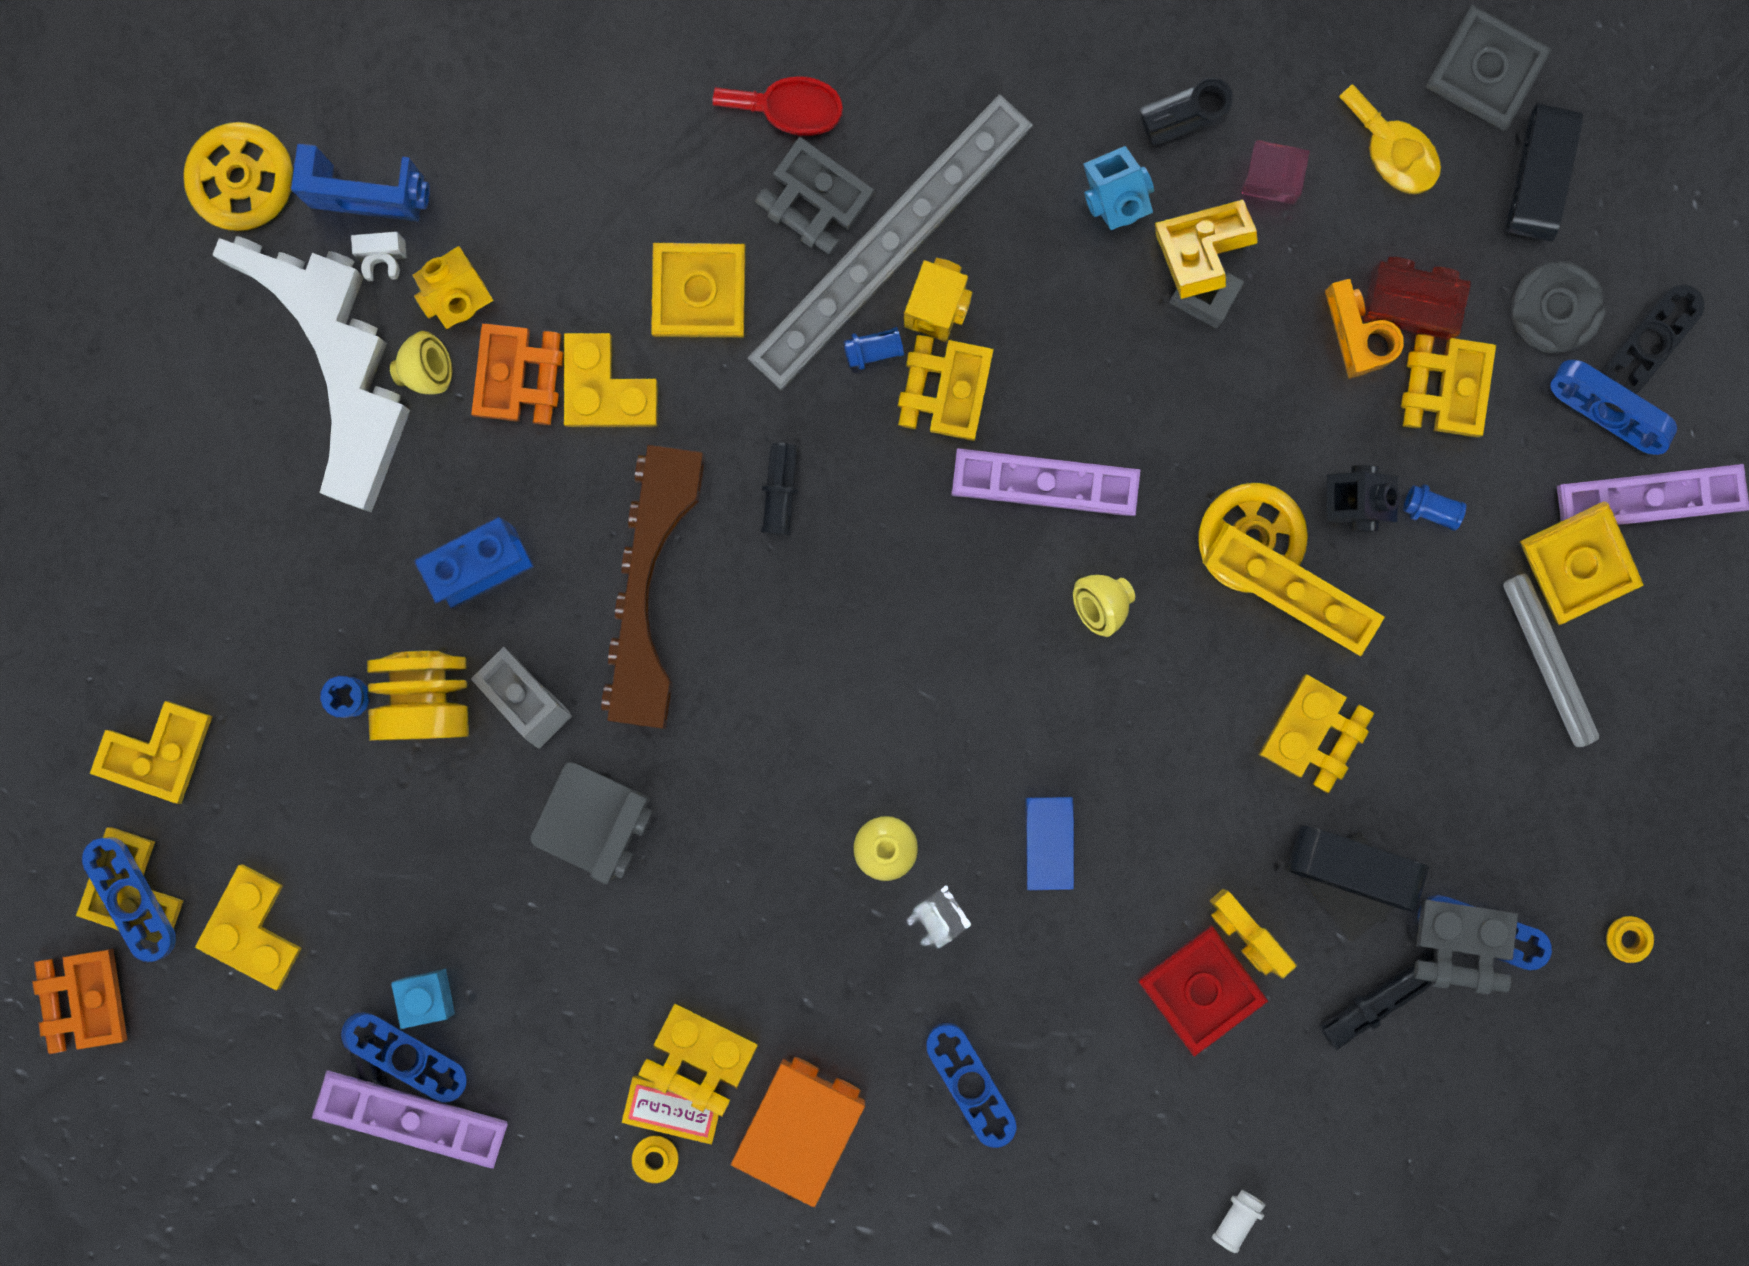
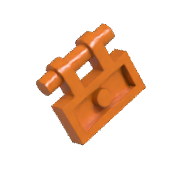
M482 323L471 415L474 417L520 422L521 405L529 404L534 405L533 423L551 425L552 410L558 407L559 393L555 392L557 367H562L564 352L559 351L561 333L544 331L541 348L528 347L530 336L528 328ZM526 363L539 365L537 389L523 388Z
M114 949L63 957L65 976L56 977L53 959L34 962L37 980L32 981L34 995H39L43 1021L38 1024L40 1036H45L48 1054L67 1051L64 1033L73 1031L76 1050L127 1041ZM58 991H68L71 1017L62 1018Z

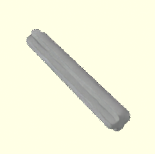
M1520 574L1504 582V589L1573 745L1584 747L1594 743L1599 739V733L1527 574Z

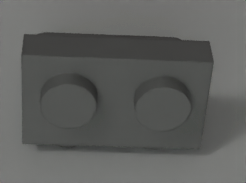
M569 762L562 768L531 835V843L536 848L590 872V877L609 884L615 876L623 878L634 853L627 851L634 834L642 836L651 819L653 811L647 808L651 798L577 763Z

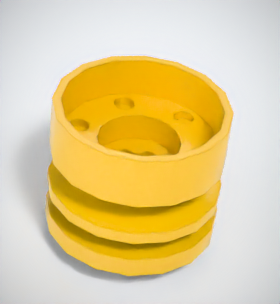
M440 651L395 652L380 659L368 660L367 673H389V682L368 684V691L389 695L390 705L375 707L369 710V739L407 740L469 737L468 706L446 702V693L467 688V681L446 680L445 671L465 670L466 657H455Z

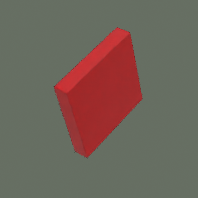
M1213 926L1208 927L1137 980L1194 1057L1268 1002L1267 998Z

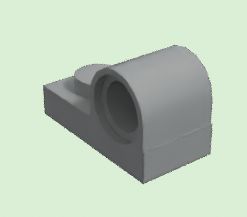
M505 647L471 678L527 741L539 749L572 717L567 708L549 690L541 685Z

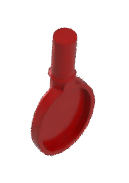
M795 76L783 78L770 85L765 93L714 88V106L751 110L752 113L754 111L763 112L773 126L789 134L799 136L823 134L833 129L842 116V102L836 90L828 84L810 77Z

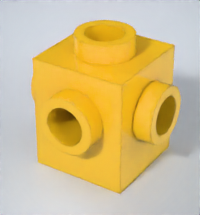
M460 246L442 257L429 260L421 270L412 275L421 290L414 295L416 301L428 319L437 315L446 330L457 323L470 319L477 310L493 301L486 286Z

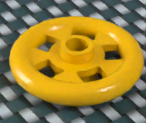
M227 123L209 130L193 145L184 166V186L194 210L210 224L232 231L251 230L268 223L284 208L291 194L293 167L286 148L271 132L250 123ZM247 142H251L264 150L258 161L241 153ZM224 145L230 154L225 156L217 166H214L208 157L215 149ZM234 169H244L245 175L240 182L233 183L230 181V174ZM262 172L275 174L271 193L258 190L262 180ZM215 177L216 185L222 193L209 199L202 182ZM250 197V211L242 213L232 212V199L242 200Z
M1263 483L1241 484L1220 494L1206 510L1200 524L1198 538L1202 560H1204L1226 524L1223 520L1224 516L1238 505L1245 513V516L1237 520L1233 527L1245 534L1251 529H1256L1259 532L1258 542L1272 550L1276 544L1277 533L1289 535L1287 551L1285 555H1280L1300 566L1307 548V525L1297 503L1281 489ZM1263 502L1279 511L1273 523L1257 515ZM1205 565L1212 576L1223 585L1236 591L1252 593Z

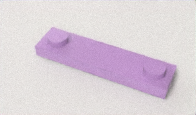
M957 448L951 496L1134 517L1136 515L1140 469Z
M1744 464L1557 486L1561 521L1603 501L1610 505L1618 525L1749 510Z
M328 1070L326 1071L312 1114L313 1119L492 1169L494 1168L508 1125L507 1121Z

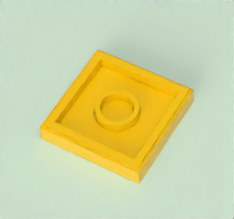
M653 243L652 336L744 338L745 244Z
M1605 501L1520 541L1554 621L1558 625L1644 586L1611 507Z

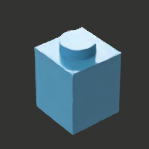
M446 969L400 978L391 983L401 1029L445 1020L455 1014Z

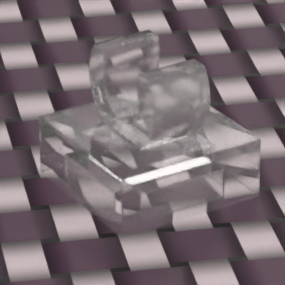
M947 886L936 891L913 908L915 913L907 919L909 926L917 921H921L929 934L920 941L922 946H930L935 942L938 948L953 940L971 925Z

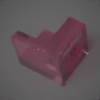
M1261 140L1256 141L1253 145L1248 175L1242 185L1241 193L1294 205L1301 196L1310 151Z

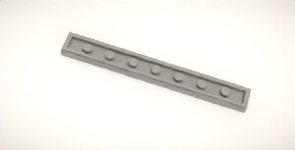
M999 94L753 351L748 360L782 391L1032 129L1033 124Z

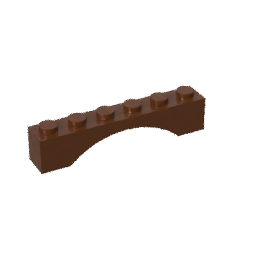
M647 445L646 456L638 455L635 482L642 483L640 500H632L628 518V528L635 529L633 547L625 546L621 567L622 574H629L626 593L618 592L615 606V619L622 620L620 637H612L608 654V665L615 666L613 684L605 683L601 710L608 711L607 721L666 729L673 683L661 665L652 640L648 614L649 590L656 561L667 538L681 519L699 503L706 458L703 452Z

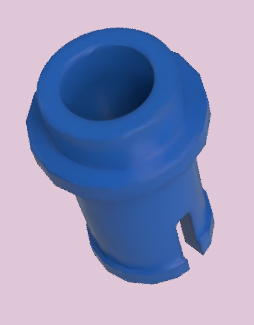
M897 327L858 337L856 333L851 334L852 339L843 341L850 368L858 366L862 370L865 369L864 364L895 356H904L903 345Z
M1425 484L1421 487L1413 485L1410 488L1404 501L1403 511L1410 513L1411 519L1417 520L1421 517L1448 527L1453 531L1459 528L1465 516L1466 503L1429 491V486Z

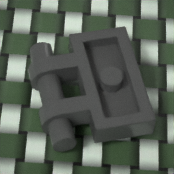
M799 137L773 173V177L786 186L778 197L767 188H763L757 196L755 203L768 211L767 217L778 225L783 222L802 236L801 241L810 248L816 245L830 255L840 240L827 232V227L834 220L848 230L873 196L874 189ZM799 196L820 210L813 221L792 207Z
M1422 900L1416 947L1434 949L1433 962L1416 961L1414 978L1431 981L1432 986L1448 988L1450 984L1473 987V992L1487 995L1491 991L1508 993L1511 987V975L1494 972L1493 963L1494 958L1513 960L1518 913ZM1452 952L1475 955L1474 969L1453 966L1451 961Z

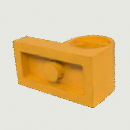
M1350 279L1332 283L1325 290L1349 378L1379 370L1389 365L1401 354L1404 346L1403 335L1394 323L1386 320L1362 323L1361 316L1366 314L1364 299L1359 289L1353 290ZM1377 334L1386 340L1388 344L1386 356L1374 355L1369 350L1367 343L1369 335Z

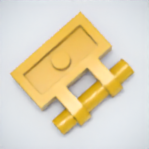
M1416 335L1414 352H1409L1407 367L1411 368L1408 392L1403 393L1401 408L1405 409L1403 426L1421 428L1423 411L1436 413L1434 431L1478 438L1483 436L1496 345L1450 338L1446 343L1445 355L1432 354L1433 336ZM1429 371L1442 372L1439 396L1426 394Z
M917 335L913 352H908L906 367L910 368L905 392H900L897 406L901 408L898 425L916 429L919 412L931 413L933 417L929 432L975 441L993 349L948 340L945 358L931 355L934 338ZM928 372L941 374L936 398L923 396Z
M1306 674L1301 679L1259 755L1297 777H1302L1309 763L1315 765L1321 771L1313 785L1329 794L1337 778L1342 780L1349 767L1345 764L1357 743L1363 744L1369 733L1366 728L1374 713L1358 705L1350 720L1341 716L1338 712L1347 697ZM1331 727L1342 734L1328 756L1317 749Z
M674 1004L653 1045L654 1048L669 1056L663 1066L646 1059L639 1072V1076L653 1082V1088L665 1094L669 1090L691 1101V1107L701 1112L707 1109L722 1117L729 1105L730 1099L716 1093L715 1090L720 1081L737 1089L758 1045ZM682 1062L706 1073L701 1085L677 1073Z

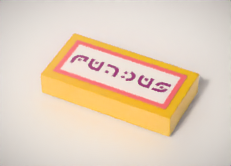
M632 1077L621 1123L712 1145L719 1115L707 1109L701 1112L691 1107V1101L669 1090L665 1094L653 1088L654 1083L645 1078Z

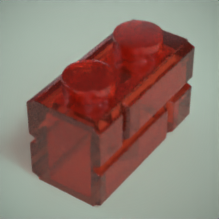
M1394 256L1388 257L1387 262L1380 261L1374 267L1365 302L1366 314L1362 316V321L1386 320L1394 323L1399 329L1446 340L1459 336L1471 287V281L1459 279V271L1446 267H1433L1431 273L1414 269L1415 262L1410 259Z

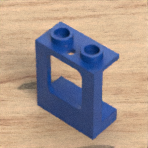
M297 144L291 190L309 208L416 222L419 221L420 209H427L430 194L429 182H424L423 174L409 157H402L399 185L396 187L332 179L334 165L317 146Z
M500 517L414 560L435 602L438 603L446 599L452 609L534 568L515 527Z

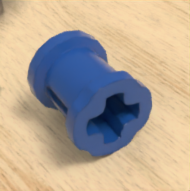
M337 676L331 678L324 684L321 690L320 700L323 708L328 714L335 717L348 718L360 716L366 711L370 703L368 687L363 681L354 677ZM352 688L349 695L354 700L352 706H339L342 698L337 694L338 690H349Z

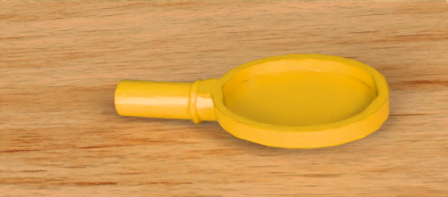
M1353 84L1339 96L1363 122L1365 128H1368L1373 133L1369 146L1371 160L1378 173L1386 182L1394 188L1409 194L1425 192L1436 183L1441 169L1439 156L1431 141L1420 130L1401 121L1387 122L1381 116V112H1378Z

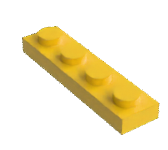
M1228 523L1224 525L1202 562L1359 656H1362L1385 618L1383 615Z

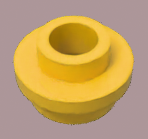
M1624 916L1615 920L1610 925L1606 934V944L1610 953L1618 960L1636 963L1645 959L1652 951L1654 934L1651 927L1644 920L1638 917ZM1631 930L1636 936V941L1632 947L1626 948L1622 943V936L1625 932Z
M662 1136L644 1138L637 1144L632 1154V1166L635 1173L642 1180L649 1183L666 1181L674 1174L678 1166L679 1156L675 1145ZM651 1152L660 1153L663 1157V1165L659 1168L650 1167L646 1161L647 1155Z

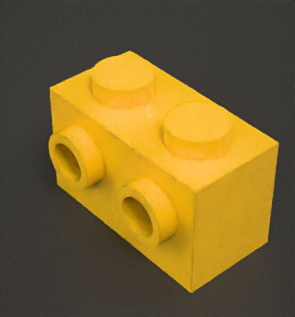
M936 258L934 263L926 260L923 261L904 313L905 328L947 342L953 323L963 324L973 294L972 291L966 289L968 276L960 273L961 266L941 258Z

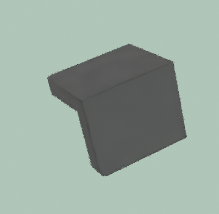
M1227 273L1226 287L1181 299L1176 288L1169 303L1217 329L1223 322L1244 281Z

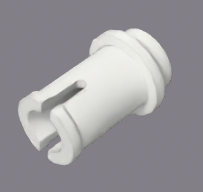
M1241 1190L1238 1196H1232L1230 1199L1233 1202L1232 1207L1216 1233L1212 1235L1213 1240L1233 1253H1238L1239 1247L1256 1219L1262 1220L1264 1217L1262 1210L1265 1204L1244 1190Z

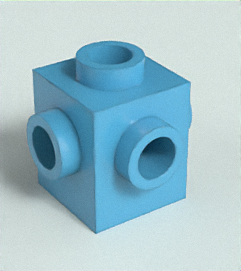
M1126 146L1083 164L1090 186L1089 190L1084 191L1087 205L1094 217L1102 216L1110 230L1130 225L1137 219L1153 213L1148 195L1154 192L1151 177L1144 166L1140 167Z

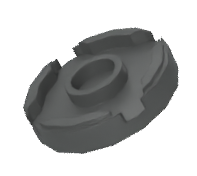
M1550 262L1535 267L1518 282L1511 298V318L1517 333L1528 345L1545 353L1563 354L1582 347L1597 334L1605 315V305L1603 306V298L1601 296L1603 293L1599 282L1587 269L1571 262Z

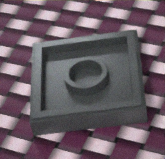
M1472 4L1425 87L1505 131L1511 124L1552 48Z

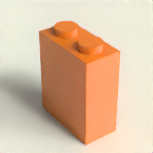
M794 1057L792 1063L782 1059L733 1157L731 1166L815 1208L865 1108V1100L858 1097L861 1092L859 1088L842 1079L836 1078L832 1084L818 1077L819 1069L805 1060Z

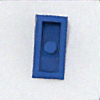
M1073 797L1025 798L1027 890L1074 889Z

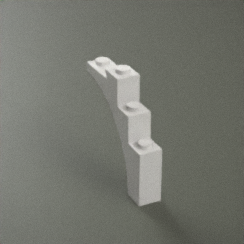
M236 236L234 243L219 238L213 256L222 263L256 279L272 291L298 320L316 351L327 384L332 420L329 460L320 493L372 513L410 410L404 405L399 404L401 395L378 386H375L373 393L369 392L387 343L379 336H376L378 328L353 318L350 324L346 325L364 276L355 268H352L354 260L332 251H328L326 258L312 253L307 268L304 270L305 262L291 255L279 252L275 259L261 254L262 246L245 238Z

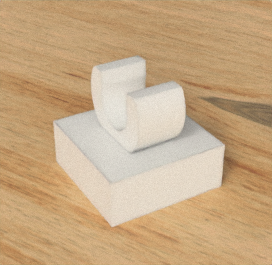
M398 232L351 235L352 254L362 262L361 271L367 281H374L373 268L380 262L387 263L388 275L391 279H398L400 268L395 259L406 258L405 240Z

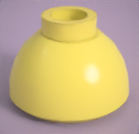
M420 331L410 336L402 344L397 353L396 360H393L390 364V374L398 386H407L410 390L420 394L434 395L443 393L448 389L452 378V364L443 343L432 333Z
M1090 575L1077 580L1073 590V601L1083 623L1092 632L1103 637H1109L1118 631L1128 616L1129 604L1135 600V592L1131 584L1125 578L1115 580L1105 575Z
M888 816L877 817L868 821L858 831L854 840V857L859 868L869 877L880 881L895 880L904 876L913 867L918 854L917 839L912 829L903 821Z

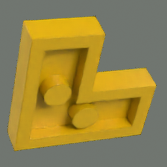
M1244 200L1155 223L1156 237L1181 299L1226 287L1225 272L1217 254L1257 244V230Z
M564 333V425L566 427H657V380L612 379V335L610 333Z
M164 701L150 743L112 730H105L90 774L176 804H182L213 716Z
M107 827L103 838L113 837L125 843L144 876L155 842L113 827ZM102 847L99 849L102 856L96 860L98 867L108 866L115 877L114 879L106 880L108 887L118 880L130 877L127 870L122 874H117L111 863L117 857L114 850L105 851ZM89 878L76 916L118 930ZM125 886L118 893L117 903L123 911L133 913L141 904V895L135 887ZM152 890L174 929L184 900ZM150 911L139 919L129 921L131 928L139 924L143 926L147 934L146 940L157 943L163 938L159 931L151 933L144 923V920L153 918Z
M243 864L238 865L195 948L276 991L281 989L302 949L262 927L283 885Z
M1222 889L1209 900L1217 909L1211 914L1212 918L1228 936L1236 932L1247 944L1241 950L1242 953L1259 972L1262 971L1265 975L1272 972L1284 978L1297 967L1268 931L1258 926L1228 890Z

